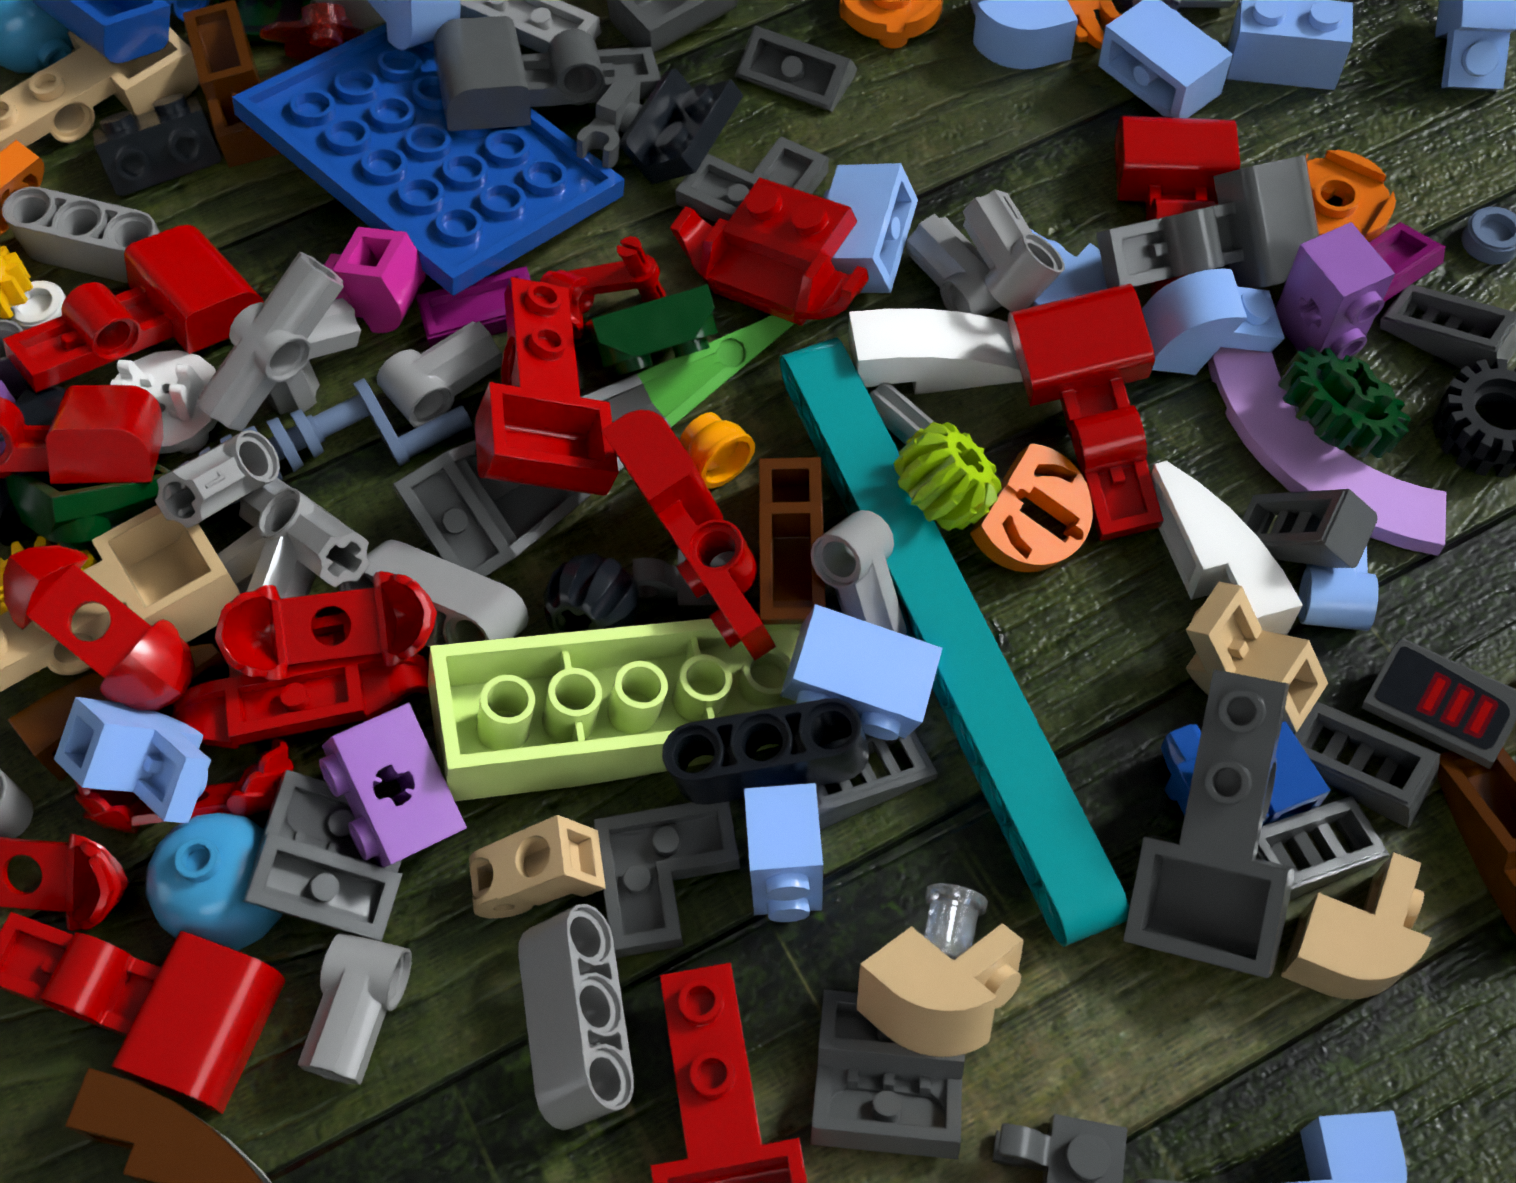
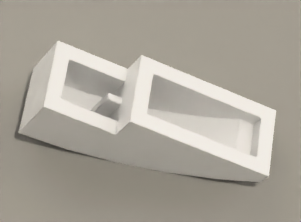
M877 309L849 312L848 342L851 358L865 387L879 386L881 383L898 384L912 382L914 393L917 395L1023 382L1008 322L970 313L935 309Z
M1168 461L1154 464L1151 478L1164 519L1159 530L1190 599L1193 600L1210 595L1219 581L1240 585L1244 589L1262 630L1287 635L1303 604L1283 569L1259 537L1229 506L1197 480Z

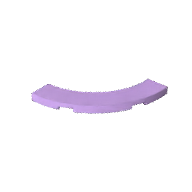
M1226 347L1219 348L1208 361V367L1212 382L1217 384L1220 395L1227 407L1225 414L1244 445L1274 478L1290 492L1350 489L1377 514L1378 520L1370 538L1403 549L1439 556L1445 546V491L1421 487L1391 477L1355 459L1344 450H1340L1320 440L1314 434V427L1308 421H1300L1295 417V406L1285 403L1282 399L1287 391L1278 386L1281 377L1272 352Z

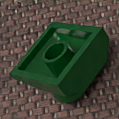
M708 284L595 317L584 324L586 337L598 347L603 367L615 364L618 375L652 366L650 353L670 347L673 348L675 358L708 349L710 346L707 336L718 333L712 314L715 306Z
M156 464L152 482L50 484L49 472H11V475L6 477L9 495L23 524L45 539L58 542L59 546L82 551L94 548L95 546L91 540L111 530V526L124 523L156 506L155 499L158 496L159 490L157 479L171 471Z

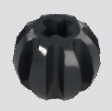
M596 553L574 556L569 562H564L554 570L543 594L546 621L549 627L557 633L633 626L640 608L638 604L639 591L633 575L626 572L622 568L621 563L614 558L606 559Z

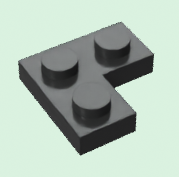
M781 136L753 173L707 154L696 173L686 175L675 189L676 203L683 208L686 206L694 209L698 215L711 221L717 222L719 218L729 221L759 177L813 194L828 174L829 157Z
M729 801L709 805L691 802L594 819V826L598 830L606 887L603 890L607 919L613 936L616 958L682 947L683 940L673 881L740 869Z

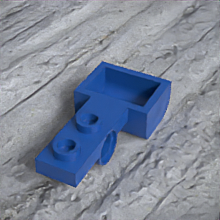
M210 0L32 1L108 60L114 63H124L160 51L167 45L170 13L184 21L182 13L207 7Z

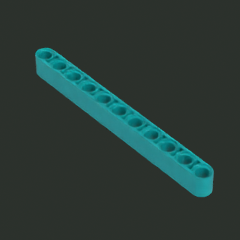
M838 337L780 356L779 365L786 390L818 456L821 457V462L847 515L849 516L860 510L871 511L881 516L892 531L894 548L886 561L907 629L906 636L942 648L932 690L1054 938L1062 947H1065L1127 922L1130 909L1122 885L934 520H926L923 511L917 505H911V497L899 487L898 480L900 476L896 473L893 464L899 457V452L843 343Z

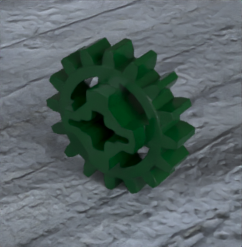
M1308 346L1304 352L1298 351L1281 373L1283 377L1278 382V386L1287 391L1282 399L1285 403L1295 406V417L1300 421H1308L1314 427V434L1320 440L1340 450L1349 445L1359 457L1364 458L1370 452L1375 457L1382 458L1386 452L1390 453L1409 431L1406 426L1411 421V418L1401 412L1405 406L1404 402L1395 398L1392 387L1388 383L1381 382L1373 374L1370 365L1358 358L1346 355L1341 360L1336 357L1330 348L1325 347L1320 353L1312 346Z

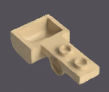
M169 27L168 43L162 50L124 63H114L73 32H68L76 51L44 70L35 73L32 77L0 95V152L15 140L27 147L48 133L60 142L68 143L81 139L91 130L94 124L95 113L93 107L113 94L134 116L154 110L152 104L161 98L179 93L184 94L185 98L188 97L199 83L191 47Z
M158 505L92 539L91 541L102 561L83 570V572L151 626L162 619L172 623L178 630L179 636L186 643L217 626L223 607L240 594L200 525L196 524L186 528L177 521L166 520ZM90 603L80 607L73 615L71 622L74 635L83 641H94L101 638L109 629L110 614L105 606L97 603ZM9 611L0 615V692L45 667L60 675H75L91 668L34 621L25 629H20L12 620Z

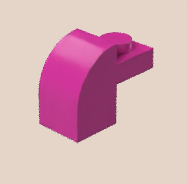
M357 227L343 253H331L324 266L334 271L344 281V287L336 299L343 298L355 309V317L363 318L372 333H388L397 329L426 279V273L422 271L418 251L407 232Z

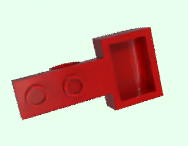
M1121 116L1115 137L1117 201L1146 202L1147 221L1215 206V204L1218 205L1213 176L1240 169L1236 121ZM1186 275L1150 283L1151 297L1164 286Z
M180 225L133 242L127 246L124 251V259L130 290L114 295L102 283L90 282L82 284L72 290L65 298L61 308L62 316L3 338V344L8 359L37 393L172 337L177 340L188 354L194 353L230 338V327L237 315L248 306L259 302L264 303V301L198 228L192 225Z
M510 277L504 293L508 339L501 364L502 384L489 382L475 419L478 474L480 478L605 496L609 493L619 474L617 455L601 431L612 423L610 402L580 397L568 288L551 285L546 282Z
M1128 283L1009 312L1007 324L1030 406L1059 399L1061 401L1078 466L1091 494L1093 519L1099 541L1160 528L1164 519L1146 461L1147 443L1143 424L1136 407L1130 405L1124 385L1125 383L1149 378L1155 363L1154 349L1133 285Z
M73 385L66 389L51 425H26L20 409L11 401L0 397V433L5 441L0 442V478L10 476L11 472H49L50 484L152 482L164 437L161 407L157 399L150 392L138 386Z
M636 410L623 415L603 428L601 431L678 549L686 558L676 568L697 599L708 592L719 609L710 614L709 617L730 649L742 642L754 661L774 649L776 645L743 595L756 579V560L740 530L733 523L723 520V514L695 463L664 418L653 411ZM727 551L735 552L727 564L720 567H710L712 560L720 553Z
M10 912L0 930L1 990L125 1036L126 1038L111 1065L113 1069L129 1079L223 1114L286 982L282 974L270 965L239 951L184 931L179 932L162 967H158L139 960L126 951L101 939L79 932L70 934L14 912Z
M731 962L660 975L688 1159L650 1165L653 1183H807L799 1138L762 1145Z

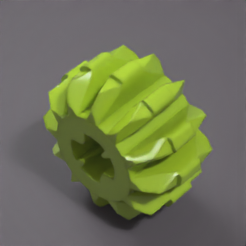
M932 422L925 429H919L906 441L907 445L899 451V457L893 463L896 473L900 476L898 480L899 487L909 494L912 499L911 505H917L923 511L926 520H936L940 527L947 531L954 528L963 530L970 523L975 524L990 512L989 508L998 501L997 494L1002 490L1000 480L995 475L997 471L996 466L986 458L984 448L978 447L972 441L969 433L964 432L961 434L956 426L949 422L944 424Z

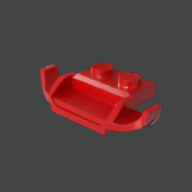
M760 177L729 221L719 218L716 224L711 226L694 209L685 206L670 227L693 268L710 286L713 293L803 326L807 319H825L840 314L848 308L855 296L860 294L869 280L866 268L856 266L852 274H846L835 270L831 259L857 223V219L850 206Z
M346 612L318 617L313 620L315 637L321 643L328 646L342 643L348 637L351 630V621ZM382 653L291 664L288 665L286 677L280 680L246 676L229 665V678L209 681L187 689L183 697L171 704V717L204 735L202 743L234 749L239 748L238 745L362 720L366 722L395 708L403 699L411 694L418 692L421 695L429 694V662L424 656L416 654L399 664L385 666Z

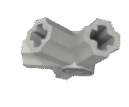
M299 252L265 302L248 306L234 319L229 332V337L234 347L198 397L197 405L209 417L216 419L229 429L240 432L249 423L265 398L270 406L280 415L302 409L304 413L317 403L315 398L316 391L320 384L309 359L357 347L361 329L355 318V309L343 298L336 299L344 287V281L334 271L318 262L312 256Z
M279 478L239 499L240 511L238 515L254 528L217 554L240 594L252 592L264 585L276 586L280 599L309 595L316 575L334 587L348 581L357 582L370 565L367 558L369 542L364 537Z

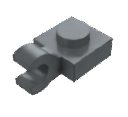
M623 73L619 74L596 103L595 119L579 131L577 135V157L583 159L590 150L601 149L603 150L602 167L609 169L618 162L620 140L643 106L639 104L641 80Z
M678 550L679 565L686 560L680 550ZM727 551L720 553L712 560L710 567H720L727 564L735 552ZM656 558L633 559V577L639 591L638 602L677 600L678 617H709L710 614L719 609L708 592L697 599L676 566L669 565L665 561Z
M1053 1114L1049 1119L1047 1135L1029 1127L1002 1123L1001 1131L997 1130L995 1132L992 1162L1043 1171L1042 1183H1123L1127 1128Z

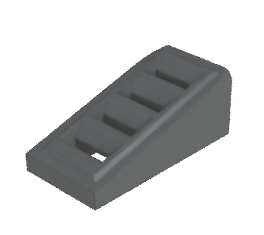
M1413 284L1399 293L1380 322V329L1460 369L1466 366L1472 369L1476 361L1484 359L1487 360L1491 369L1497 358L1508 359L1509 362L1516 351V312ZM1417 308L1425 311L1420 320L1411 317ZM1439 319L1446 322L1444 326L1436 324Z
M1350 489L1255 494L1242 521L1259 537L1274 559L1331 568H1355L1359 564L1376 526L1378 517L1376 512ZM1275 515H1278L1271 532L1267 534Z
M1318 701L1298 732H1293L1328 785L1349 797L1353 796L1362 805L1407 828L1413 823L1438 776L1439 753ZM1326 728L1333 732L1334 735L1321 754L1312 750V747L1322 730ZM1350 742L1357 746L1358 749L1349 764L1346 765L1338 760ZM1373 757L1383 761L1375 777L1365 773ZM1399 771L1409 776L1403 789L1392 785Z
M915 731L906 738L898 736L896 740H883L865 734L869 746V754L876 752L888 776L877 779L867 761L864 769L859 773L864 784L853 787L850 780L838 782L836 785L840 792L831 795L828 794L824 785L816 786L820 830L937 779L938 773ZM849 737L820 745L819 747L835 749L845 744ZM900 742L913 768L901 771L888 746Z
M1350 796L1262 826L1256 859L1295 867L1289 899L1291 901L1384 860L1389 855V852L1355 798ZM1335 822L1351 848V853L1346 854L1329 824ZM1308 833L1312 835L1313 839L1315 840L1316 844L1318 845L1319 849L1321 850L1327 861H1323L1314 844L1307 835ZM1283 844L1287 845L1288 849L1290 850L1291 854L1293 855L1294 859L1301 869L1300 871H1298L1295 867L1294 863L1292 862L1291 858L1289 857L1288 853L1283 847Z

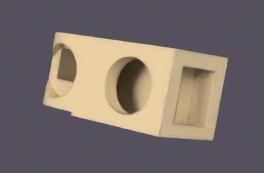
M555 815L473 852L469 857L473 908L475 915L479 917H512L529 911L534 905L539 906L569 894L585 897L606 889L598 830L559 815Z

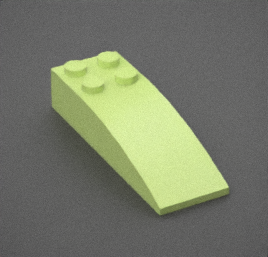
M710 618L430 646L428 689L441 773L454 801L584 786L665 772L667 769L662 758L663 744L668 735L677 727L695 721L796 704V701L781 697L780 695L802 624L764 625L776 647L756 661L753 660L742 642L730 649ZM767 744L761 746L757 751L777 747L780 745ZM711 755L696 757L687 767L710 763L714 757Z

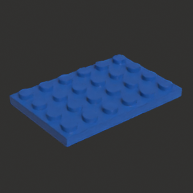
M386 23L232 96L234 113L239 119L369 227L407 232L418 251L422 271L452 296L616 201L624 193L625 179L611 168L602 167L603 162L590 152L583 159L577 157V142L532 108L531 125L448 131L434 61L433 40L405 50H399L387 41Z

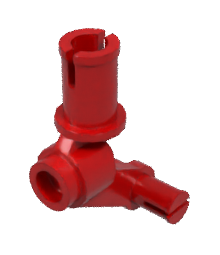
M625 237L620 241L622 246L617 245V253L623 261L570 271L560 269L548 271L541 277L539 282L568 288L575 340L580 339L584 334L583 315L592 307L594 295L638 289L644 303L666 297V292L658 280L660 269L654 258L645 254L637 237Z

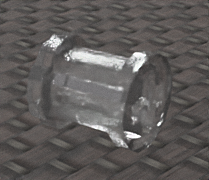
M943 883L932 884L927 887L925 901L930 905L924 937L952 960H955L972 946L977 918L985 915L988 900L980 893L966 887Z

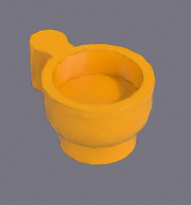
M708 412L695 418L684 429L680 437L681 444L692 458L708 489L721 487L732 481L749 464L755 452V442L749 434L738 424L721 420L713 412Z

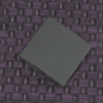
M285 770L280 778L268 814L243 902L381 942L403 875L398 872L402 860L384 868L377 866L374 858L364 860L359 854L349 832L348 823L355 820V817L345 795L335 797L326 782L291 770Z
M824 989L811 1145L958 1160L961 1145L962 1076L965 1054L937 1057L910 1051L888 1038L856 1010L858 992Z

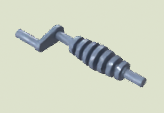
M364 378L353 383L357 395L313 417L312 415L306 417L302 409L291 412L290 415L295 426L287 430L284 429L278 417L266 421L274 435L268 440L275 448L279 461L286 458L294 472L304 466L297 453L298 451L308 447L315 459L324 453L321 443L325 442L324 438L368 416L371 418L399 467L410 462L409 458L473 426L466 410L460 405L398 437ZM255 426L242 429L243 431L253 430L258 432ZM229 434L219 440L223 443L232 438V435ZM208 446L207 448L198 453L199 456L209 451L211 448ZM279 471L277 478L283 480V477ZM237 500L234 503L228 505V507L239 504L240 501ZM120 524L113 525V526H111V527H112V528H115V527H117V526L120 525Z

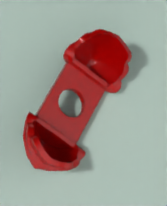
M50 545L29 547L9 556L3 573L4 602L12 620L20 629H25L34 621L105 678L100 686V692L107 699L122 703L136 710L157 711L185 695L195 670L191 649L188 644L179 636L178 630L172 623L162 619L151 626L83 572L81 567L88 560V556L85 553L63 546ZM90 603L105 606L111 619L107 632L101 638L94 641L78 639L74 635L71 626L75 612L80 607Z
M376 572L374 574V588L280 599L276 586L264 585L252 592H244L237 595L223 607L217 623L215 640L223 657L231 667L246 676L264 677L270 680L285 678L288 665L381 653L384 665L393 666L416 655L425 646L434 629L437 611L430 596L417 581L406 575L390 572ZM332 606L339 607L349 616L351 630L348 637L342 643L328 646L321 643L315 637L313 620L322 609Z
M280 738L273 739L271 750L265 751L258 763H253L247 767L239 781L206 785L203 794L197 799L202 801L196 802L191 818L197 815L224 812L251 819L270 810L282 773L285 770H294V765L288 758V745L286 741ZM74 780L79 791L75 795V799L85 810L82 814L83 818L105 829L135 834L141 825L164 822L134 792L82 788Z
M69 834V843L0 837V907L66 912V927L68 930H88L103 921L111 909L121 900L129 884L122 865L103 845L84 836ZM16 855H26L33 858L41 868L42 880L34 892H21L9 881L8 865Z

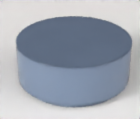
M1485 207L1474 212L1462 233L1461 238L1464 249L1476 260L1487 264H1504L1516 257V214L1500 207Z

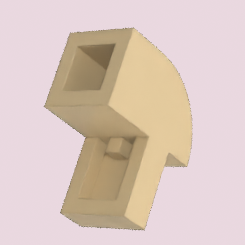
M1219 581L1202 607L1195 612L1191 623L1186 629L1196 650L1186 670L1207 695H1209L1214 669L1290 684L1282 722L1286 721L1292 732H1298L1328 685V681L1310 641L1262 630L1244 589L1240 585Z
M1393 852L1373 875L1363 910L1317 893L1300 915L1281 977L1322 994L1340 999L1368 998L1391 987L1421 959L1431 941V937L1411 930L1417 920L1424 899V891L1414 888L1422 863Z
M1002 923L955 960H952L911 926L860 964L856 1010L888 1038L910 1051L937 1057L958 1056L975 1051L990 1042L995 1009L1007 1003L1020 985L1021 974L1018 971L1024 940Z

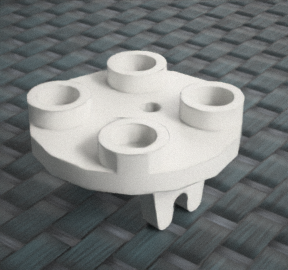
M180 350L155 352L135 361L118 360L117 369L119 374L115 379H112L110 385L141 387L157 399L161 411L165 410L162 412L164 437L159 454L175 453L177 451L193 453L203 448L208 442L209 432L215 427L217 420L209 417L197 403L199 401L198 397L215 374V368L199 355L188 354Z

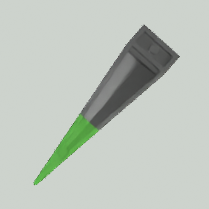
M771 315L709 342L710 348L678 358L674 357L582 397L610 402L612 422L632 411L649 410L662 416L671 428L795 323ZM476 440L444 452L395 482L392 487L439 558L485 577L516 559L592 495L480 478L477 468ZM617 456L618 471H620L624 466Z

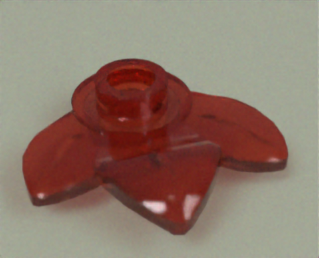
M335 3L306 5L301 9L302 19L299 21L275 22L267 25L259 32L260 37L264 40L284 42L286 56L300 61H308L366 33L365 30L354 27L352 21L346 18L344 6Z

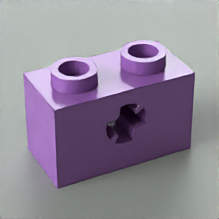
M1352 222L1304 242L1299 246L1275 309L1283 333L1297 351L1304 352L1308 346H1312L1321 353L1326 347L1330 348L1336 357L1341 360L1346 355L1354 356L1367 343L1366 335L1375 316L1382 310L1385 304L1383 299L1395 273Z
M409 703L338 733L322 745L326 757L319 760L321 772L335 797L345 795L355 817V820L348 823L349 832L359 854L364 860L374 858L376 865L384 868L467 828ZM380 773L385 782L396 779L400 784L401 792L393 796V800L398 802L397 806H395L390 797L378 800L375 796L373 787L382 782V779L377 777L376 774Z

